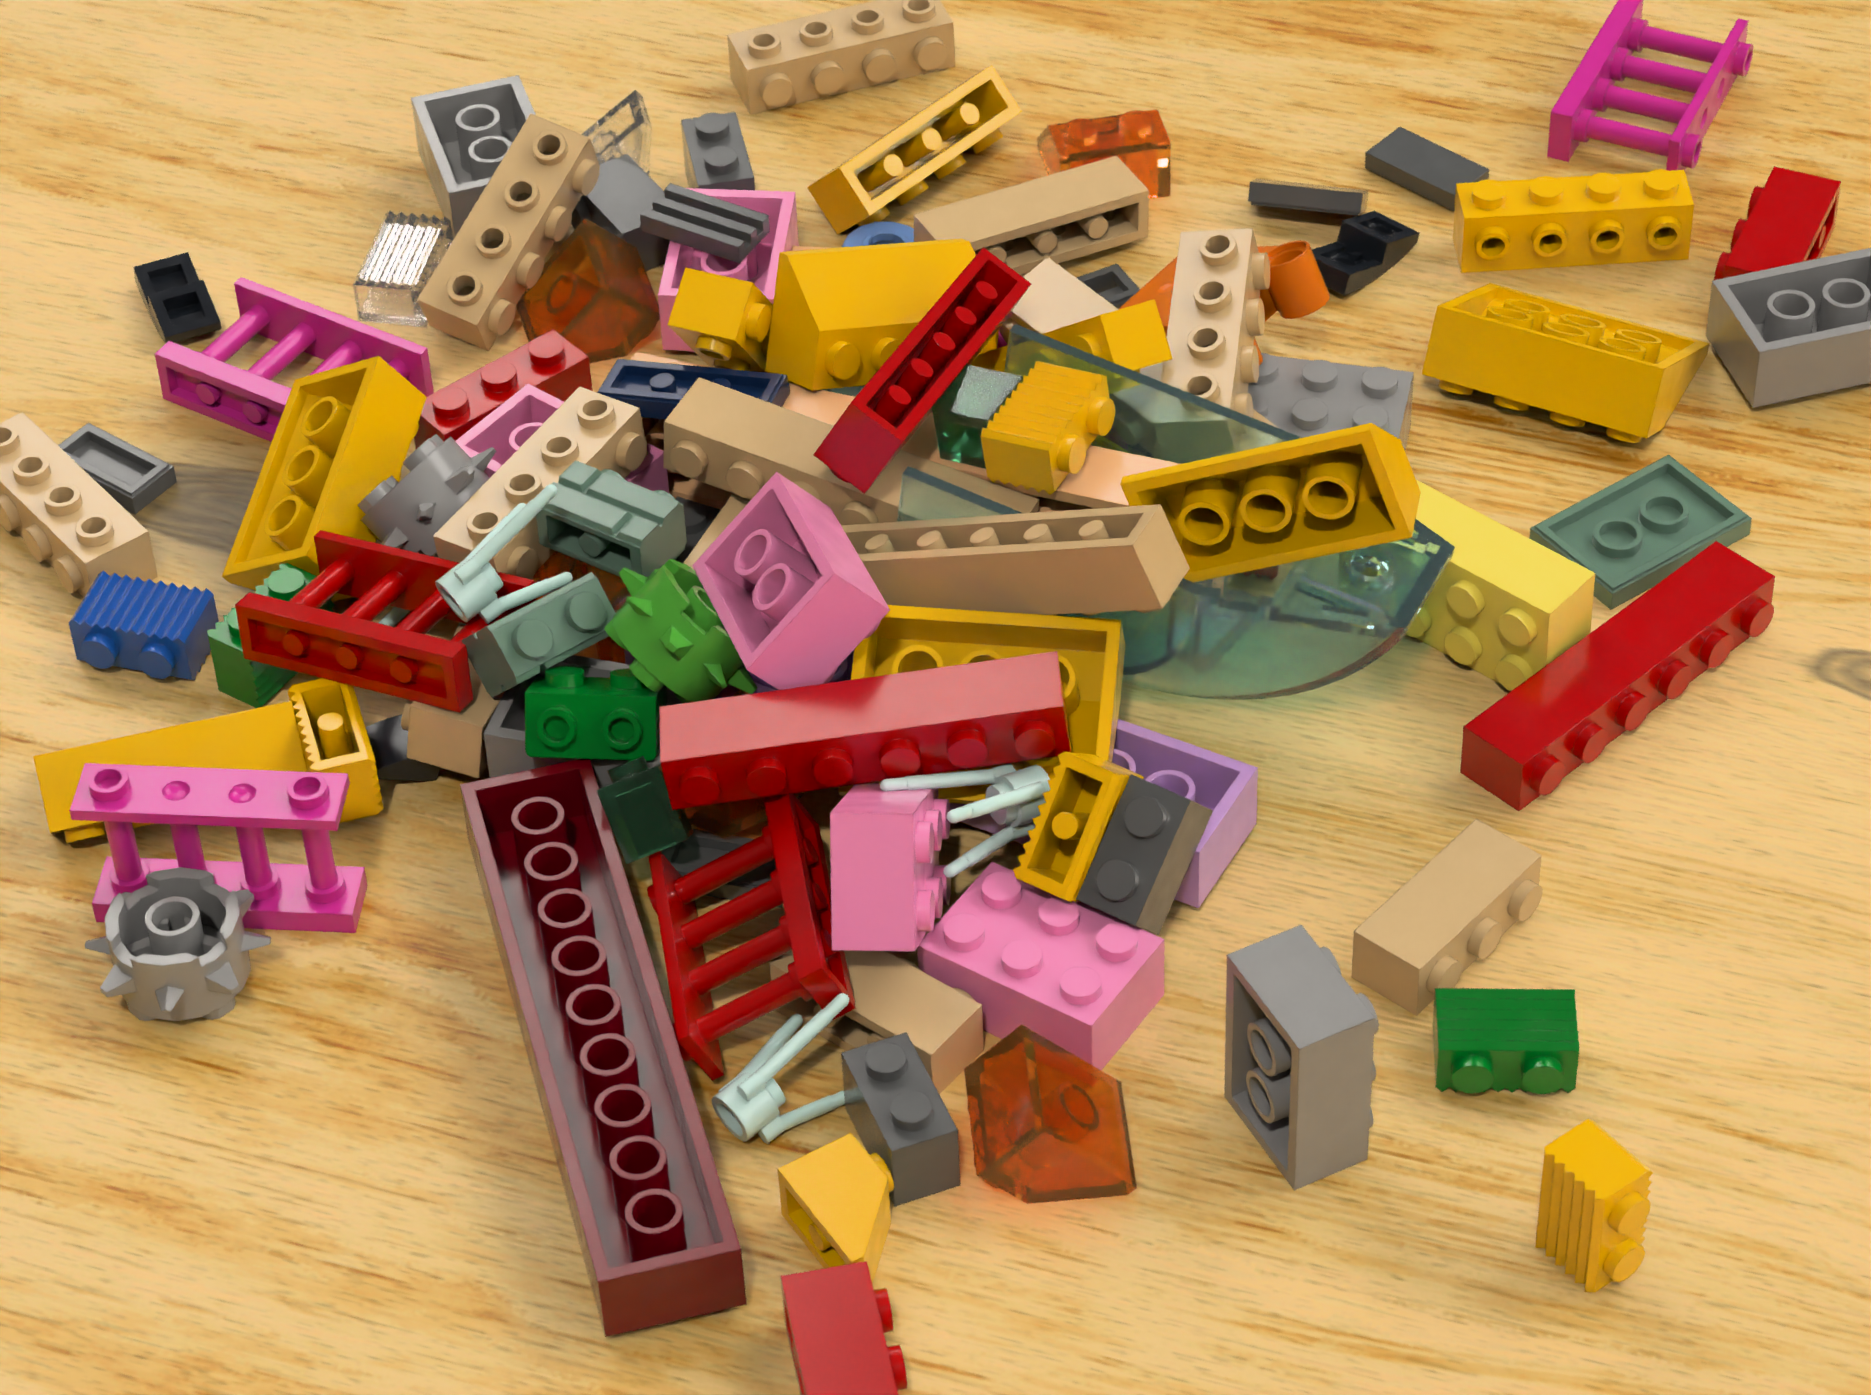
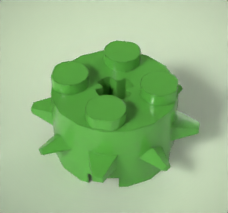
M669 559L659 569H655L648 578L626 567L618 573L631 597H626L624 605L615 613L613 619L604 629L619 646L629 651L635 658L629 665V668L634 676L652 691L659 692L665 685L674 692L682 703L715 699L724 688H727L728 684L749 694L755 692L757 686L746 670L694 569L684 563Z

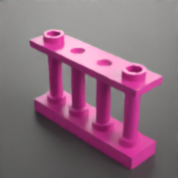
M1618 0L1551 110L1547 157L1569 162L1579 143H1587L1591 138L1666 156V170L1685 171L1686 168L1694 169L1701 153L1703 137L1737 76L1745 77L1750 68L1754 48L1753 44L1746 43L1749 21L1738 18L1725 42L1719 43L1650 27L1648 20L1642 19L1643 0ZM1643 48L1712 63L1707 73L1631 55L1634 51L1641 52ZM1627 77L1695 93L1690 104L1613 85L1616 81L1623 82ZM1607 108H1612L1678 125L1673 134H1667L1596 117L1598 111L1605 112Z
M240 277L234 283L240 318L202 352H198L168 341L155 353L163 399L270 442L273 440L292 389L271 380L302 352L325 360L309 375L380 356L426 397L434 393L428 348ZM256 334L278 342L248 370L225 363Z
M85 763L69 810L71 819L104 821L112 857L106 856L92 901L96 922H105V915L116 895L124 892L132 893L148 885L146 875L154 871L183 867L206 870L212 873L215 884L227 889L229 892L248 889L253 893L254 900L242 918L244 928L356 933L368 886L365 868L335 866L329 830H338L350 784L348 773ZM132 822L169 824L177 859L140 858ZM197 825L235 827L242 862L205 860ZM263 828L301 829L308 865L270 863Z

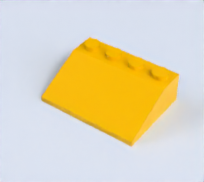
M1489 283L1437 306L1422 375L1439 379L1438 386L1452 393L1470 395L1473 394L1474 390L1495 395L1494 403L1505 408L1524 411L1528 410L1529 405L1551 411L1550 419L1555 422L1581 427L1587 421L1607 427L1606 434L1614 439L1639 443L1642 437L1649 438L1664 428L1707 356L1710 343Z
M888 605L890 611L882 618L875 632L870 637L862 640L854 649L851 680L1057 651L1066 702L1071 752L1094 754L1112 762L1120 710L1125 656V639L1120 619ZM1058 756L1013 762L1011 764L1016 771L1029 766L1039 765L1046 771L1049 778L1052 779L1056 777L1053 768L1060 765ZM1004 764L992 765V766H984V767H977V768H970V769H963V770H956V771H949V772H961V771H972V770L991 769V768H994V767H997V766H1001V765H1004ZM992 784L939 788L938 799H949V803L969 804L985 799L986 790ZM854 785L839 787V794L845 796Z

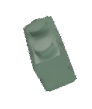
M577 460L559 476L558 483H552L557 487V494L536 515L539 544L620 577L618 573L626 567L648 578L655 569H659L669 559L675 560L685 550L687 543L684 506L670 493L663 490H649L625 480L619 473L611 469L600 471Z
M590 572L463 639L462 642L466 644L468 657L487 693L494 697L608 637L609 635L604 628L613 619L616 612L598 578Z

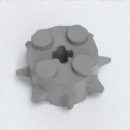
M435 434L432 438H428L403 462L410 471L408 475L399 483L393 476H390L386 481H382L357 505L366 514L361 521L381 541L380 544L416 553L421 550L425 555L432 556L436 552L433 535L489 479L484 470L496 453L495 448L490 447L471 458L451 436L443 441Z
M179 867L154 871L146 875L148 885L132 893H119L113 898L105 915L106 936L85 942L86 949L111 955L113 967L100 987L101 993L106 997L122 995L127 1002L129 1012L143 1021L154 1019L180 1021L199 1017L210 1020L220 1019L234 1009L236 1004L235 996L243 990L250 974L249 950L271 944V937L244 930L242 918L253 902L254 894L248 889L229 892L227 889L215 884L213 874L206 870Z

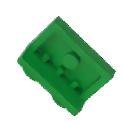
M578 667L548 668L545 670V676H537L525 692V752L529 757L651 761L658 753L659 707L667 705V687L664 685L659 692L652 691L634 676L630 668L613 670L610 672V678L584 677V669Z

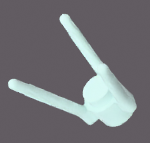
M547 485L527 504L519 503L464 560L435 581L439 593L461 620L468 622L479 614L489 624L503 612L546 595L572 582V574L570 572H563L497 598L496 591L502 588L504 584L498 573L489 563L557 494L558 490L555 485Z
M1011 763L984 770L883 779L880 783L882 791L939 789L992 784L986 790L985 799L950 810L947 813V820L951 823H957L990 813L997 824H1006V827L945 866L943 873L948 878H952L968 867L975 865L1009 842L1029 835L1028 831L1034 829L1033 818L1041 815L1038 806L1046 802L1042 793L1051 790L1048 784L1050 778L1041 766L1033 765L1016 771Z
M844 993L838 994L791 1038L803 1023V1017L800 1014H793L741 1072L712 1097L711 1101L716 1114L736 1138L747 1142L758 1133L760 1138L766 1144H769L785 1130L845 1105L843 1090L779 1116L778 1108L786 1100L783 1091L773 1077L848 1005V995Z

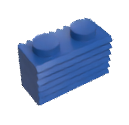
M102 571L96 577L69 621V627L77 660L86 661L93 667L106 669L116 666L143 671L145 674L157 679L173 676L195 680L196 673L200 672L201 663L205 664L206 655H210L211 649L207 630L216 629L215 623L219 622L214 594L207 588L204 591H200L195 586L190 590L184 584L178 588L174 583H170L167 586L161 580L155 584L151 579H147L144 582L138 576L132 580L128 575L121 578L116 573L109 576L105 571Z

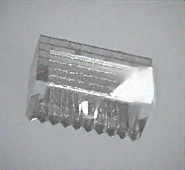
M391 211L385 214L353 283L359 321L427 328L428 322L417 299L453 241L451 220L446 216L439 219L435 215L428 218L424 214L419 217L413 213L406 216L402 212L395 215Z

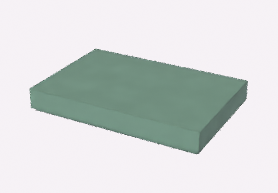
M1667 455L1531 527L1529 539L1594 572V597L1612 610L1654 587L1715 541L1728 547L1750 535L1752 518L1673 457Z

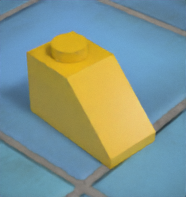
M850 1132L778 1168L781 1214L823 1268L867 1261L873 1285L891 1225L889 1193L894 1190V1181L882 1157L877 1153L869 1155Z

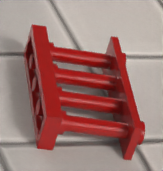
M320 530L314 535L319 575L289 601L249 592L235 604L244 659L460 713L473 700L469 657L466 644H463L462 640L531 604L537 598L503 612L489 624L479 614L468 622H464L449 607L435 585L436 580L459 564V562ZM497 572L504 584L502 588L496 591L497 598L532 585L535 581ZM335 593L359 598L342 614L319 609ZM388 606L412 611L396 627L372 622ZM442 619L467 624L451 640L425 635Z
M793 793L763 797L768 825L762 828L763 835L684 876L680 875L660 850L649 855L653 884L647 887V893L659 920L674 1016L672 1027L682 1058L687 1062L694 1059L712 1081L724 1075L718 1039L800 997L805 1001L814 999L823 1009L838 994L844 993L848 995V1005L832 1020L856 1009L845 952L832 950L831 883L819 825ZM775 859L777 869L771 872V880L698 917L696 899ZM784 904L785 915L779 918V926L707 963L705 962L704 944ZM792 950L794 962L788 964V973L713 1010L710 991Z

